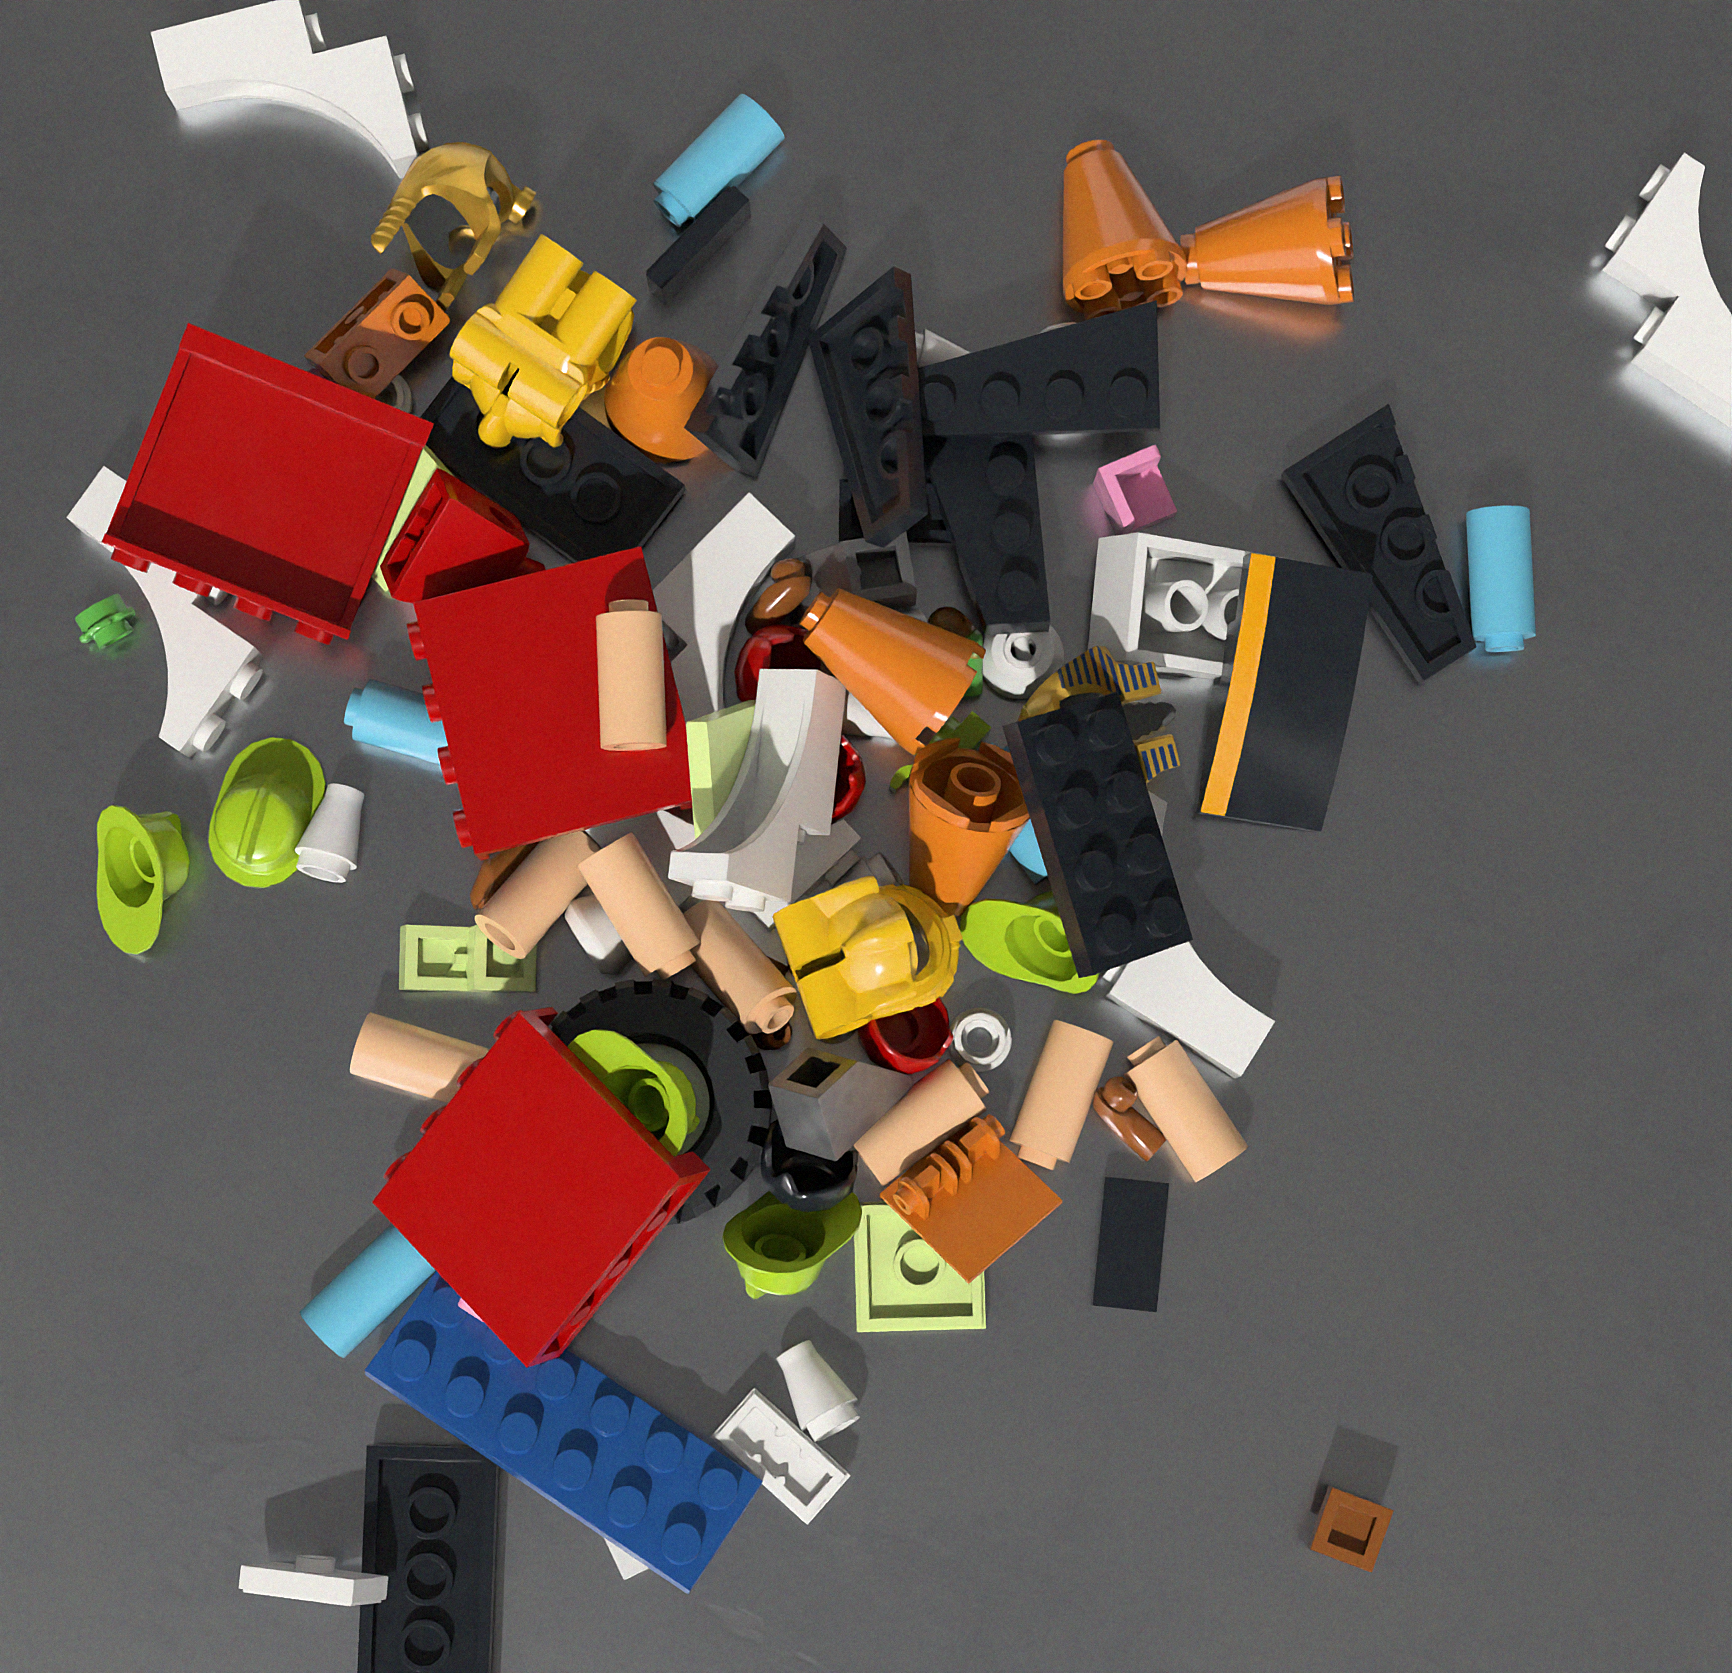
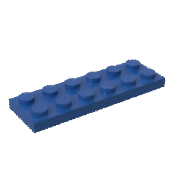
M436 1271L365 1369V1375L689 1595L760 1489L763 1481L567 1349L564 1350L560 1357L526 1368L484 1322L458 1306L461 1297Z

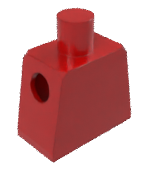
M437 468L381 563L380 569L391 597L413 604L414 602L545 570V565L526 557L530 543L519 519L513 513L448 472Z

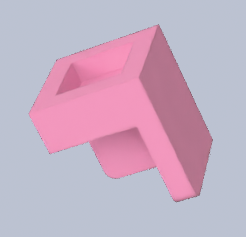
M1157 445L1147 447L1102 466L1097 470L1093 485L1115 535L1142 531L1176 516L1178 512L1157 466L1161 458Z

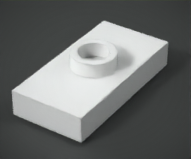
M755 1387L711 1435L715 1442L747 1471L762 1480V1484L807 1525L851 1476L845 1468L804 1431H801L792 1420Z
M297 1555L295 1564L268 1562L241 1565L239 1589H243V1592L344 1606L381 1603V1600L386 1599L388 1576L335 1569L336 1558Z

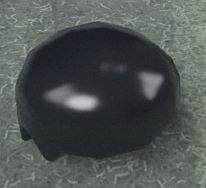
M777 1119L770 1123L763 1144L761 1175L771 1193L782 1204H787L791 1209L804 1212L827 1210L853 1192L858 1172L859 1153L857 1150H848L837 1161L786 1147Z

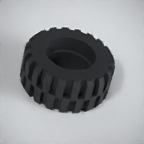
M653 978V981H635L631 979L614 982L615 986L601 991L595 989L580 997V1002L567 1012L563 1010L550 1024L552 1026L551 1030L566 1046L578 1035L594 1029L615 1031L635 1044L657 1043L677 1049L689 1057L699 1068L708 1088L709 1114L699 1139L685 1153L693 1151L711 1171L666 1226L684 1223L698 1218L721 1205L747 1180L755 1168L769 1129L772 1111V1097L768 1087V1072L752 1036L738 1023L739 1019L727 1007L710 998L708 994L693 987H684L674 984L673 981Z

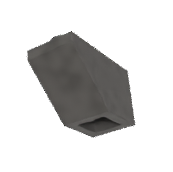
M906 531L884 548L867 543L864 538L843 541L797 558L805 565V575L811 578V588L809 595L789 614L791 627L802 626L799 624L800 620L820 592L831 597L838 588L891 609L916 606L917 588Z
M809 1047L768 1084L786 1147L837 1161L914 1086L909 1075Z

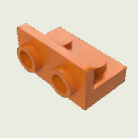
M391 268L304 357L322 375L333 380L335 383L374 399L449 324L450 318L409 274Z

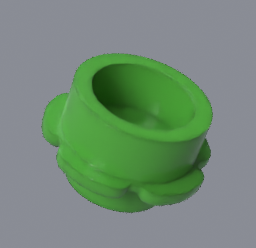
M120 594L109 596L88 607L75 617V621L83 633L79 637L80 642L88 643L95 640L99 649L118 642L133 631L128 621L135 616V610L133 607L127 608Z

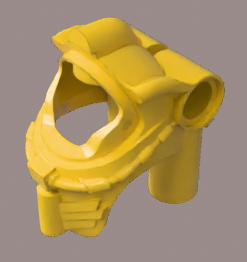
M540 234L495 303L483 305L465 323L455 338L449 353L450 357L454 359L452 367L454 380L471 389L472 395L484 415L478 428L479 437L485 444L493 448L507 446L513 436L518 438L541 437L553 448L560 446L563 442L562 427L571 418L580 403L587 399L591 393L603 388L610 379L609 372L615 366L633 325L635 315L632 307L637 300L594 270L592 274L580 270L584 265L583 262L543 234ZM517 368H519L520 370L509 388L507 397L502 393V391L510 381L511 377L513 376Z
M870 875L843 883L811 898L790 904L772 916L786 954L787 966L795 978L808 1014L809 1028L816 1039L825 1043L837 1044L844 1042L855 1033L857 1028L871 1020L933 1003L939 996L942 998L954 982V975L957 971L960 942L963 940L955 916H949L932 898L923 894L920 889L900 883V886H895L894 884L878 886L875 877ZM907 916L924 938L929 950L928 963L918 975H916L918 966L917 950ZM841 948L845 957L842 961L840 958Z

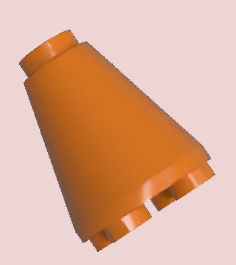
M1091 140L1075 146L1066 155L1067 166L1064 169L1063 294L1066 303L1074 311L1084 313L1086 320L1156 300L1157 308L1175 303L1183 295L1181 282L1187 272L1185 254L1128 163L1119 152L1115 151L1114 145L1107 140Z
M1341 175L1312 179L1198 225L1195 228V233L1181 235L1180 247L1187 261L1186 284L1201 283L1202 288L1206 290L1325 305L1354 302V283L1351 265H1342V261L1354 259L1350 222H1343L1342 217H1337V213L1345 212V197Z

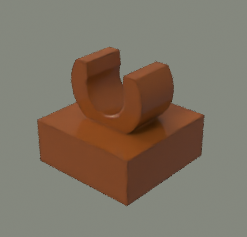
M1328 1486L1307 1548L1372 1573L1394 1510Z

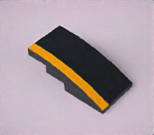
M1250 553L1243 557L1236 619L1228 622L1221 681L1219 686L1212 688L1197 813L1311 832L1322 831L1353 702L1373 574Z

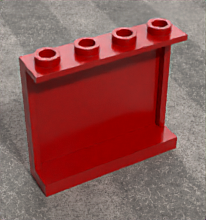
M188 323L110 525L101 543L114 547L110 559L125 566L147 573L152 562L176 572L172 583L196 594L209 597L212 587L235 595L237 598L233 607L254 617L270 621L275 611L298 620L294 632L326 645L331 644L334 635L348 640L351 633L350 628L422 448H425L434 423Z
M641 546L413 603L417 621L407 623L412 651L416 661L427 659L433 682L422 685L424 701L431 723L442 721L448 743L447 746L437 748L439 762L446 785L458 784L463 808L452 811L458 839L462 848L473 846L474 854L481 861L490 859L489 854L550 838L680 806L681 810L693 808L686 721L664 634L663 660L667 746L658 749L634 751L601 749L596 616L609 613V603L619 600H644L648 602V611L658 613Z
M553 1007L528 1011L517 1010L499 1024L493 1035L496 1040L495 1044L484 1058L474 1061L462 1072L456 1083L460 1089L447 1105L435 1110L424 1121L420 1128V1133L423 1137L411 1152L403 1154L390 1165L384 1174V1179L387 1183L372 1201L526 1368L560 1357L711 1171L693 1151L673 1156L552 1032L548 1026L558 1014Z

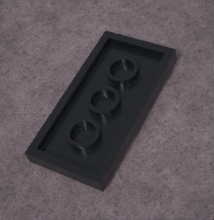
M517 368V370L511 377L510 381L502 391V393L507 397L509 388L520 370L519 368ZM453 376L420 417L434 423L426 446L448 470L479 493L513 513L521 524L574 563L639 546L642 547L686 490L685 484L579 406L562 427V444L554 448L541 437L518 438L513 436L510 440L511 442L503 448H493L485 444L478 434V428L484 415L480 411L471 389L454 380Z
M1118 691L1002 726L1078 977L1093 976L1193 940Z
M367 1445L361 1573L388 1576L386 1599L381 1600V1603L360 1605L357 1673H491L499 1466L473 1448L464 1446Z

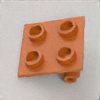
M990 1114L983 1119L974 1117L968 1125L916 1162L880 1193V1197L968 1284L1054 1211L1063 1201L999 1140L1005 1134V1130L1001 1123Z

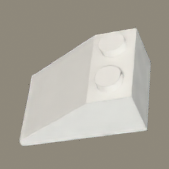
M1139 532L1099 538L1088 650L1095 646H1105L1115 662L1129 665L1154 661L1157 674L1221 680L1228 622L1236 619L1243 557L1253 552Z

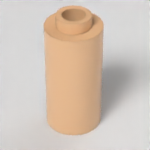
M644 600L610 602L609 613L596 616L601 749L634 751L666 747L662 614L648 611V602Z
M585 830L540 841L476 914L475 921L478 927L500 949L513 957L524 959L568 908L569 904L588 885L577 865L602 848Z
M633 832L614 841L577 865L644 976L656 970L660 978L665 980L696 961L689 949L698 945L700 941Z
M704 900L689 908L683 915L700 941L698 945L689 949L696 960L690 964L691 968L720 1002L739 1019L738 1023L747 1033L757 1034L764 1032L768 1034L783 1027L794 1013L793 1005L797 997L796 989L719 901Z
M370 1012L362 1025L356 1041L350 1073L449 1103L460 1089L456 1083L462 1072L474 1061L484 1058L490 1049Z
M1053 1020L1009 1140L1021 1146L1017 1158L1052 1171L1057 1160L1070 1163L1114 1042L1081 1027Z
M1160 1036L1127 1056L1134 1068L1124 1074L1125 1078L1136 1088L1139 1099L1195 1182L1216 1171L1249 1147L1177 1039L1166 1046Z
M947 1059L913 1084L914 1086L853 1145L882 1186H885L968 1125L974 1117H979L987 1111L981 1098L990 1092L968 1062L957 1068L950 1059Z

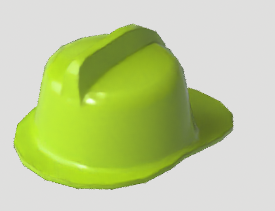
M274 737L251 743L237 754L227 770L211 817L208 843L214 862L232 880L244 886L264 888L284 882L298 870L296 865L299 855L295 852V848L324 798L326 785L321 764L307 747L292 739Z
M111 805L101 812L97 822L99 850L97 872L98 910L103 927L112 942L125 953L140 954L150 949L156 940L162 919L163 901L186 883L190 873V860L182 838L180 818L177 814L164 811L155 814L136 815L125 806Z
M1052 891L1040 893L1025 903L1006 899L985 898L971 903L961 915L959 929L965 946L979 962L994 972L1073 994L1088 991L1098 981L1099 974L1083 978L1078 977Z
M594 1029L578 1035L567 1047L673 1156H676L682 1148L686 1135L695 1131L700 1123L696 1115L694 1089L685 1073L670 1062L654 1060L633 1041L615 1031Z
M769 1190L748 1208L736 1214L726 1223L722 1240L726 1252L736 1261L739 1272L745 1280L748 1296L758 1299L766 1293L793 1295L806 1290L818 1278L825 1260L846 1244L859 1229L862 1208L858 1197L852 1192L831 1209L804 1212L791 1209L787 1204H782Z

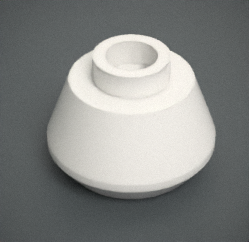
M1051 625L1049 632L983 635V647L986 649L983 658V678L993 690L1008 698L1029 699L1039 686L1064 664L1063 645L1059 635ZM1030 644L1033 645L1035 649L1034 655L1030 654ZM1011 648L1015 650L1016 659L1011 653Z
M595 895L574 899L564 914L571 931L601 974L618 975L631 960L632 955Z

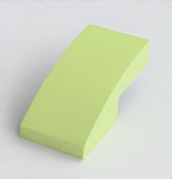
M478 925L471 927L400 926L399 990L536 992L537 944L524 959H519L496 946L481 931Z

